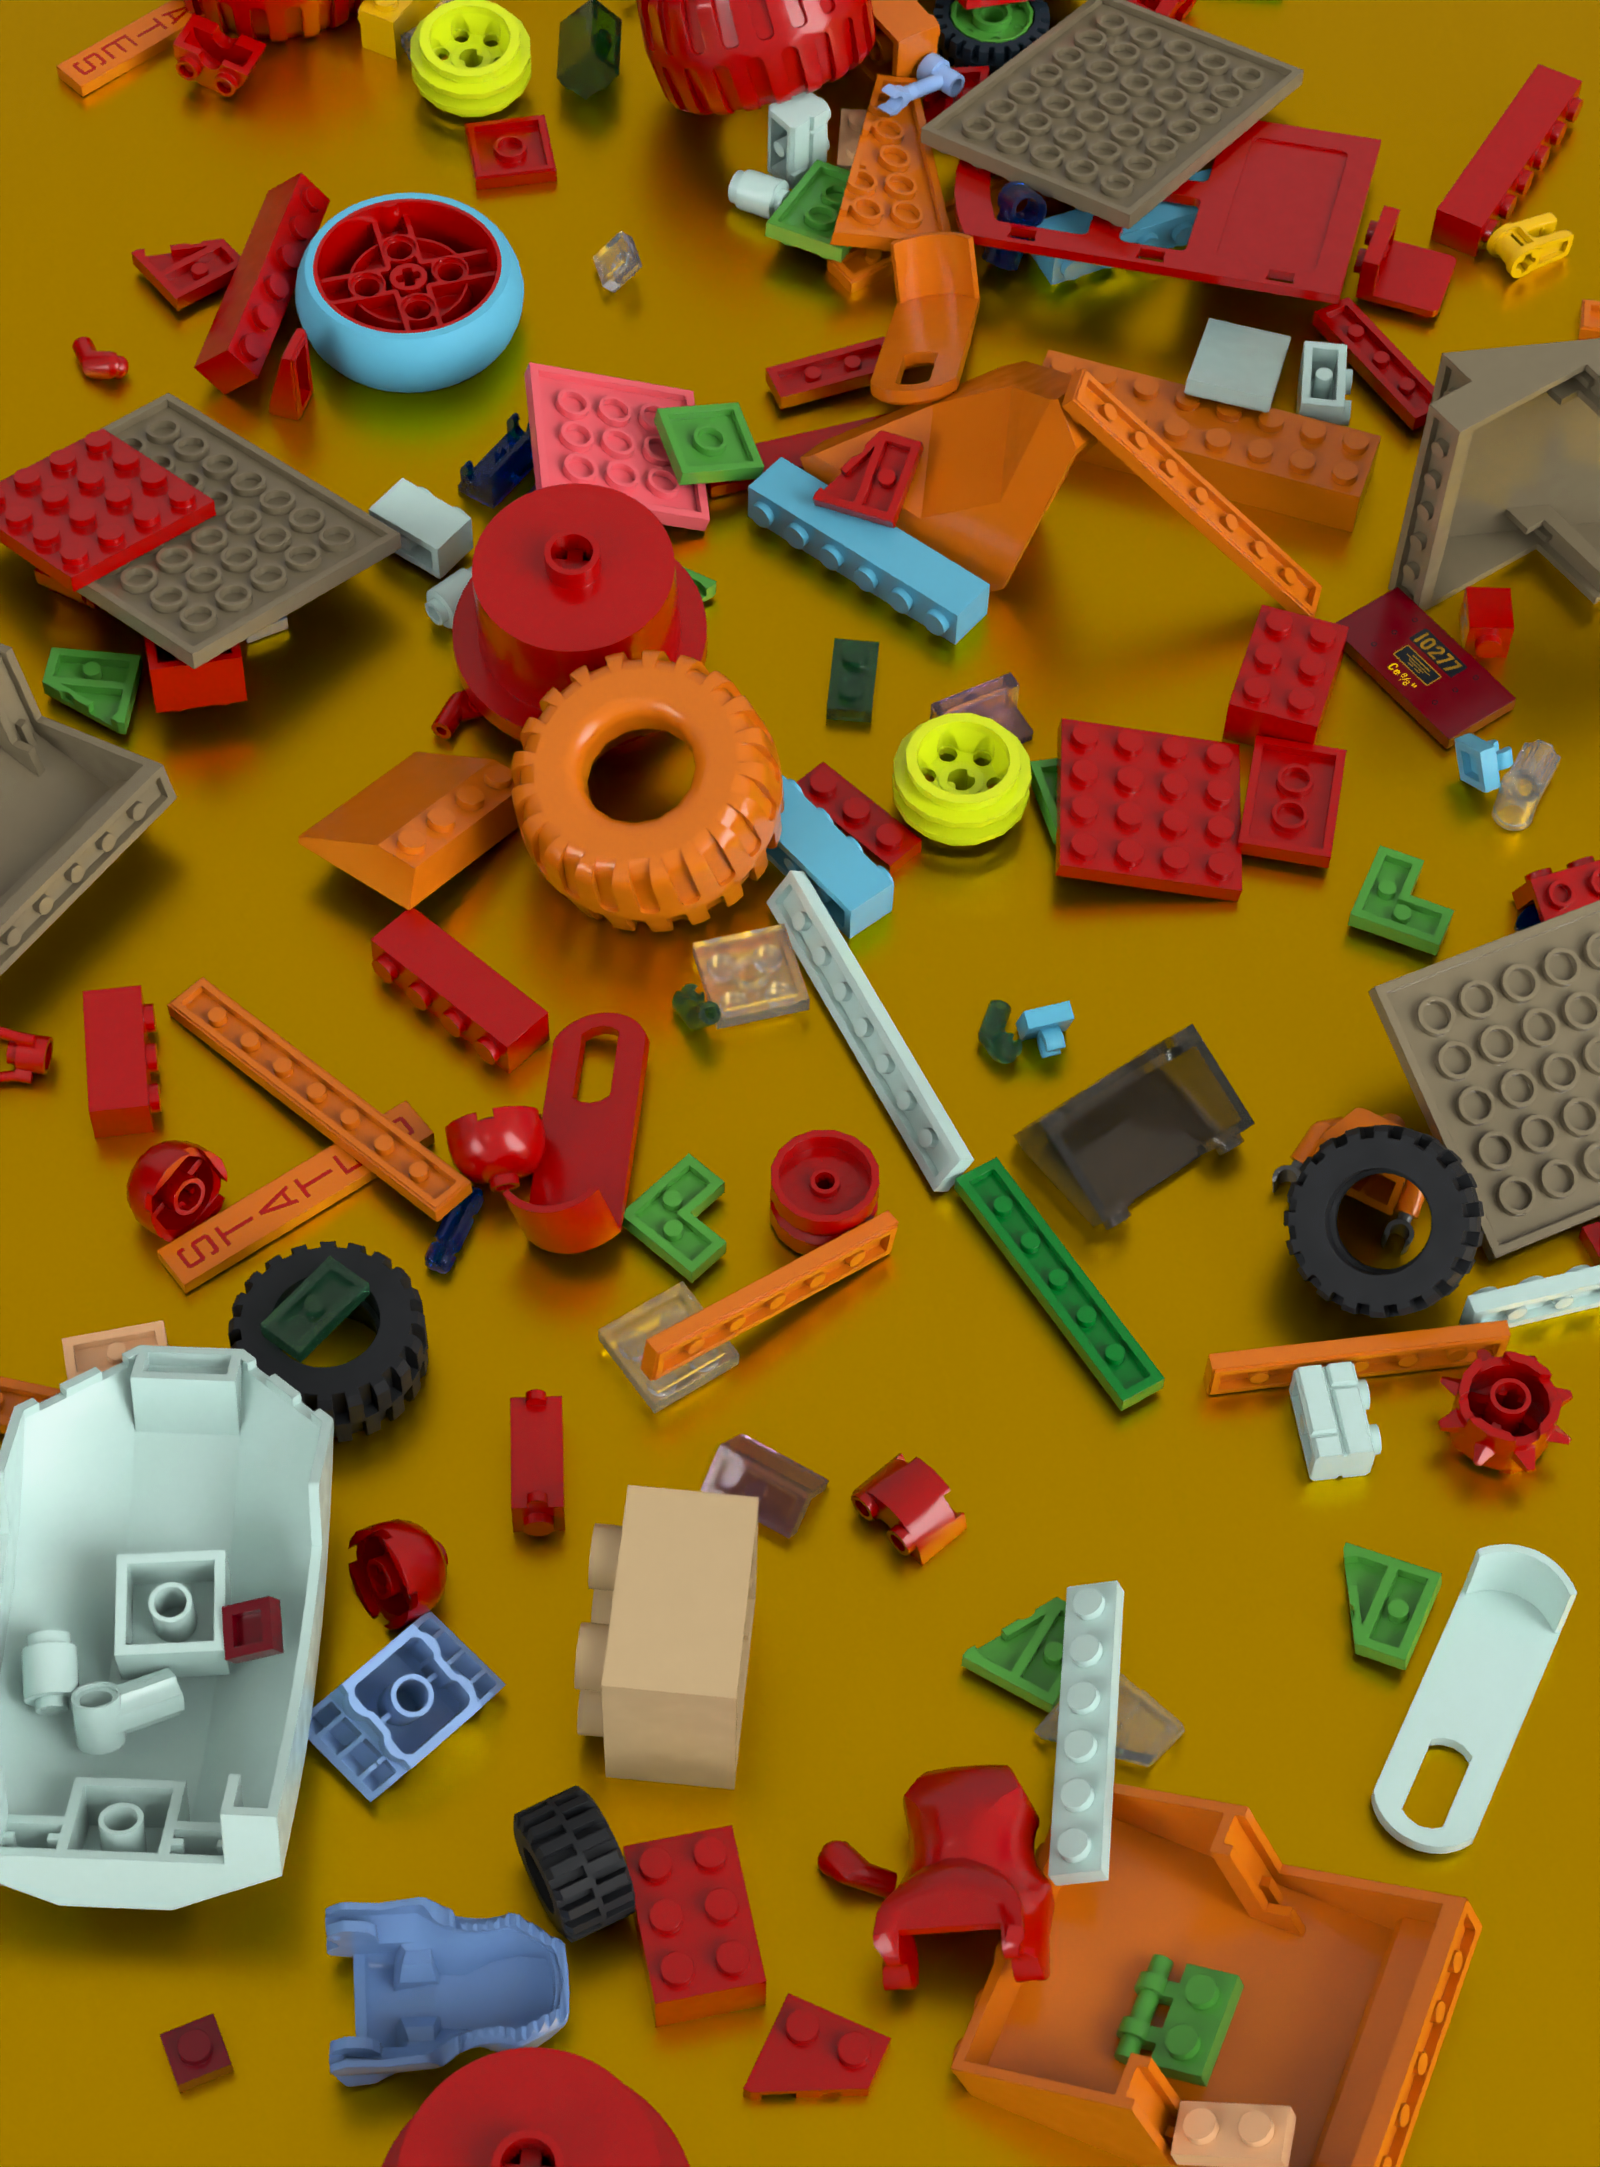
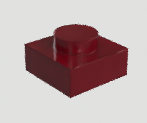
M266 1596L222 1607L226 1661L238 1664L284 1653L279 1599Z
M214 2013L159 2034L180 2093L234 2072Z

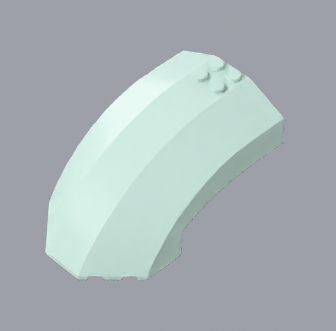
M138 1345L122 1353L123 1362L103 1372L97 1367L89 1369L61 1383L60 1393L40 1403L32 1397L14 1406L0 1448V1884L59 1906L175 1910L282 1877L299 1794L312 1716L327 1575L334 1420L321 1408L313 1411L301 1402V1393L277 1374L268 1376L257 1368L256 1358L244 1349ZM225 1549L231 1572V1605L266 1596L280 1600L284 1653L238 1664L230 1662V1675L176 1677L184 1697L185 1710L181 1711V1715L126 1734L125 1744L111 1753L91 1755L79 1750L71 1703L69 1704L68 1711L53 1715L38 1714L34 1706L24 1703L22 1649L27 1646L26 1637L38 1631L64 1630L71 1634V1643L77 1646L79 1687L95 1681H106L119 1685L134 1680H121L114 1657L117 1554Z

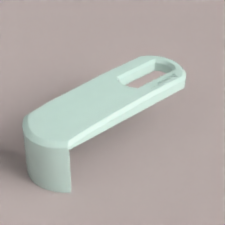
M1496 1544L1477 1549L1463 1588L1371 1796L1373 1810L1384 1829L1396 1840L1412 1849L1431 1854L1452 1853L1469 1846L1475 1838L1577 1595L1575 1586L1569 1576L1555 1561L1545 1554L1532 1548L1515 1544ZM1443 1745L1461 1753L1468 1761L1469 1766L1443 1827L1427 1828L1419 1826L1410 1820L1402 1808L1429 1746Z

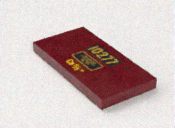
M1398 586L1336 622V624L1349 627L1344 651L1446 749L1455 745V738L1467 733L1473 734L1514 709L1516 698Z

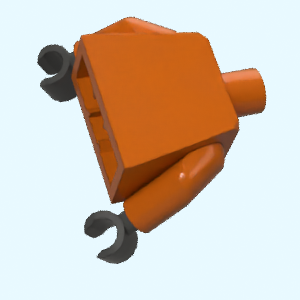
M1355 1108L1344 1118L1337 1117L1317 1121L1309 1128L1290 1156L1293 1160L1292 1164L1283 1165L1274 1171L1272 1176L1273 1193L1284 1182H1296L1302 1172L1299 1169L1307 1157H1313L1320 1150L1319 1146L1330 1138H1337L1345 1134V1131L1357 1127L1375 1125L1406 1127L1404 1120L1393 1113L1379 1116L1365 1108ZM1388 1173L1370 1175L1356 1182L1347 1191L1346 1195L1390 1216L1394 1211L1398 1213L1397 1218L1390 1221L1385 1227L1380 1243L1384 1249L1389 1235L1399 1234L1405 1241L1400 1255L1405 1254L1414 1238V1229L1411 1221L1412 1219H1418L1425 1200L1422 1192L1409 1180ZM1287 1196L1288 1202L1290 1203L1291 1197Z

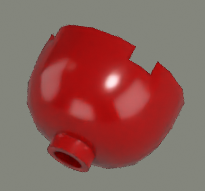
M535 1107L492 1108V1117L478 1121L477 1114L474 1112L452 1121L445 1127L448 1151L454 1167L468 1180L479 1185H490L492 1192H505L507 1189L513 1190L520 1186L519 1179L530 1175L538 1167L545 1151L544 1124L541 1114H539L538 1109Z
M180 1140L164 1141L150 1147L135 1163L127 1182V1201L135 1219L142 1226L165 1241L172 1242L174 1239H177L219 1213L225 1199L224 1196L219 1194L221 1179L227 1182V1171L222 1159L198 1144Z
M395 1519L360 1529L350 1539L348 1549L357 1546V1560L348 1564L356 1594L372 1618L379 1616L381 1612L385 1619L390 1621L384 1627L391 1630L413 1623L420 1616L431 1612L444 1595L447 1579V1553L443 1545L420 1525L407 1520Z

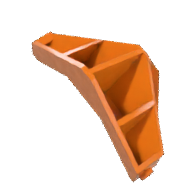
M1021 361L999 367L963 382L948 397L930 403L908 405L824 440L800 457V460L807 473L829 485L842 473L840 468L853 456L862 453L865 444L880 430L922 442L924 450L898 517L896 527L989 583V592L1002 590L1007 585L1040 521L1072 467L1099 440L1061 407L1071 374L1028 361Z

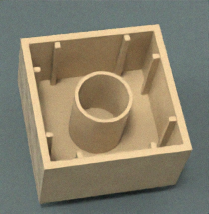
M628 1485L623 1525L595 1523L588 1572V1588L594 1589L591 1623L581 1622L575 1661L574 1687L575 1689H580L577 1734L604 1737L605 1777L735 1790L756 1600L759 1497Z

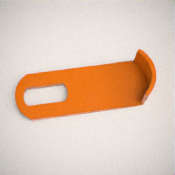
M958 232L920 233L890 242L897 304L870 381L871 394L882 402L893 405L925 404L948 397L958 389L980 305L973 236ZM924 365L934 366L930 381L912 385L900 384L906 369Z

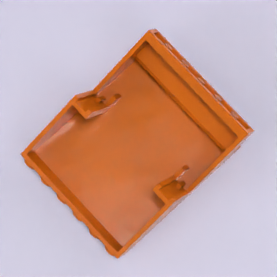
M1114 1783L1108 1881L1056 1886L1048 1876L1050 1827L1045 1841L1039 1845L1035 1854L1037 1866L1052 1886L1055 1905L1050 1932V1976L1046 1981L1036 1980L1017 1983L1014 1980L1011 1960L1003 1957L1002 1940L998 1943L994 1954L993 1967L984 1988L980 1989L976 1995L974 2013L964 2037L957 2042L954 2048L953 2063L950 2068L971 2096L1141 2167H1209L1177 2165L1170 2154L1180 2101L1290 2106L1297 2118L1288 2167H1401L1483 1927L1467 1898L1285 1865L1281 1862L1248 1806ZM1155 1954L1169 1958L1174 1964L1168 1981L1180 1983L1188 1963L1239 1975L1244 1985L1207 2087L1165 2077L1151 2057L1153 2051L1141 2049L1139 2054L1131 2053L1127 2064H1123L1114 2058L1120 2041L1117 2036V2030L1122 2018L1130 2015L1138 1995L1134 1991L1139 1974L1142 1971H1147L1152 1956ZM1158 2004L1150 2025L1162 2028L1170 2006Z

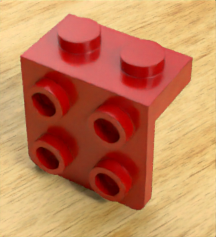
M1384 205L1378 222L1371 220L1364 241V245H1367L1368 248H1360L1356 257L1353 272L1360 274L1356 298L1427 317H1435L1439 313L1454 272L1456 259L1449 254L1394 240L1400 209Z
M1588 856L1568 863L1565 870L1553 873L1551 868H1544L1524 876L1526 883L1512 892L1517 910L1536 906L1540 921L1544 922L1599 901L1600 860L1595 861L1593 856Z

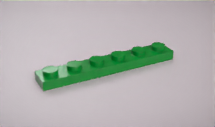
M996 1157L955 1178V1191L1120 1411L1163 1389L1164 1376Z

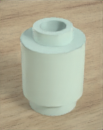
M752 169L746 171L738 170L730 181L728 199L730 202L735 203L737 209L769 219L791 191H789V185L786 180Z
M472 567L469 569H459L426 592L427 602L425 603V609L435 624L439 626L444 625L450 629L453 628L455 610L464 588L472 577Z
M43 1630L31 1633L26 1637L27 1646L22 1649L24 1703L34 1706L38 1714L53 1715L64 1713L69 1710L72 1692L79 1687L77 1646L71 1643V1634L64 1630Z

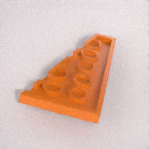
M877 74L830 245L891 251L890 242L903 237L927 232H951L932 147L921 143V128L926 125L921 98L910 101L895 116H891L878 108L880 104L887 102L890 98L889 95L881 91L886 85L905 86L916 82L915 78Z

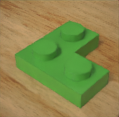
M1380 845L1350 913L1348 925L1437 956L1452 921L1454 910L1412 896L1421 874L1424 860Z
M687 1154L625 1209L622 1226L693 1283L726 1253V1241L697 1218L725 1193V1182L691 1154Z

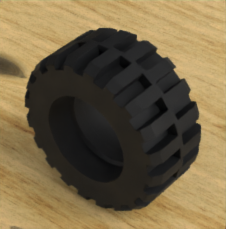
M1375 1125L1357 1127L1345 1131V1134L1337 1138H1330L1319 1146L1320 1150L1313 1157H1307L1299 1168L1302 1172L1298 1180L1291 1182L1287 1194L1288 1197H1291L1289 1211H1284V1226H1288L1290 1240H1287L1286 1244L1289 1254L1295 1255L1300 1267L1297 1268V1271L1305 1282L1310 1281L1317 1288L1315 1293L1325 1301H1332L1341 1306V1310L1354 1315L1363 1314L1370 1316V1318L1403 1316L1435 1305L1436 1302L1450 1295L1459 1286L1458 1283L1465 1274L1470 1272L1476 1261L1474 1259L1478 1246H1481L1484 1231H1481V1216H1484L1483 1203L1478 1200L1475 1190L1478 1186L1472 1174L1465 1170L1459 1156L1453 1150L1443 1146L1440 1140L1411 1128L1400 1126ZM1379 1173L1394 1174L1409 1180L1422 1192L1431 1212V1231L1422 1251L1410 1262L1391 1269L1374 1268L1354 1258L1342 1243L1337 1226L1339 1206L1347 1191L1361 1179Z
M336 1241L320 1242V1248L307 1250L306 1244L292 1248V1255L282 1259L279 1254L265 1263L266 1271L263 1274L258 1271L254 1272L244 1283L246 1294L241 1292L236 1296L232 1306L233 1318L229 1321L228 1336L232 1349L246 1350L256 1358L257 1368L266 1375L277 1374L301 1393V1402L313 1411L321 1408L334 1420V1437H337L338 1443L352 1441V1434L363 1430L367 1436L382 1429L381 1421L387 1417L390 1421H394L405 1411L404 1399L409 1402L415 1399L421 1389L420 1379L427 1372L428 1340L422 1300L418 1290L412 1288L411 1278L400 1267L392 1269L391 1259L380 1252L375 1251L370 1256L366 1254L365 1246L348 1243L347 1248L337 1247ZM343 1317L353 1319L366 1325L376 1334L374 1341L361 1355L347 1363L332 1367L308 1366L293 1360L282 1351L286 1342L298 1329L322 1318Z

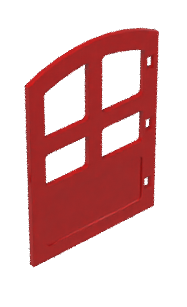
M1257 121L1215 157L1208 180L1203 182L1187 180L1163 200L1165 202L1199 208L1187 247L1184 250H1173L1122 241L1120 238L1124 227L1115 226L1111 222L1095 215L1088 232L1085 234L998 221L994 217L990 195V179L993 175L997 174L977 168L959 159L955 177L954 206L956 222L960 233L973 236L975 245L1338 304L1382 140ZM1011 236L1034 239V241L1012 238ZM1139 257L1162 260L1163 262L1139 259ZM1268 278L1278 279V280H1284V281H1290V282H1293V284H1292V283H1286V282H1280V281H1274V280H1268Z

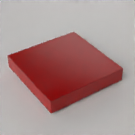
M545 115L464 123L476 191L557 182V170Z

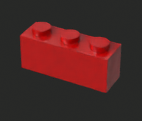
M141 985L82 991L88 1109L95 1139L154 1132L153 1113L162 1112L159 1083L151 1084L150 1074L152 1072H159L156 1043L148 1042V1033L157 1031L154 1004H145Z

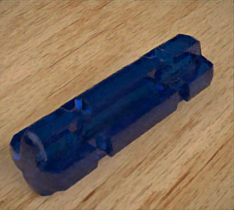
M472 1186L473 1192L443 1217L434 1236L437 1240L430 1244L425 1254V1265L430 1270L441 1274H446L451 1270L456 1260L454 1254L460 1251L474 1222L472 1217L478 1214L484 1202L483 1191L479 1187Z

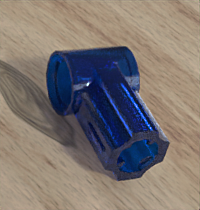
M1013 181L1008 183L998 195L997 202L1000 209L996 218L998 221L1037 227L1046 216L1047 207L1044 199L1023 182ZM1028 198L1026 207L1016 213L1019 202ZM1011 236L1012 238L1029 240L1028 238ZM985 246L982 259L999 268L1017 271L1024 253Z

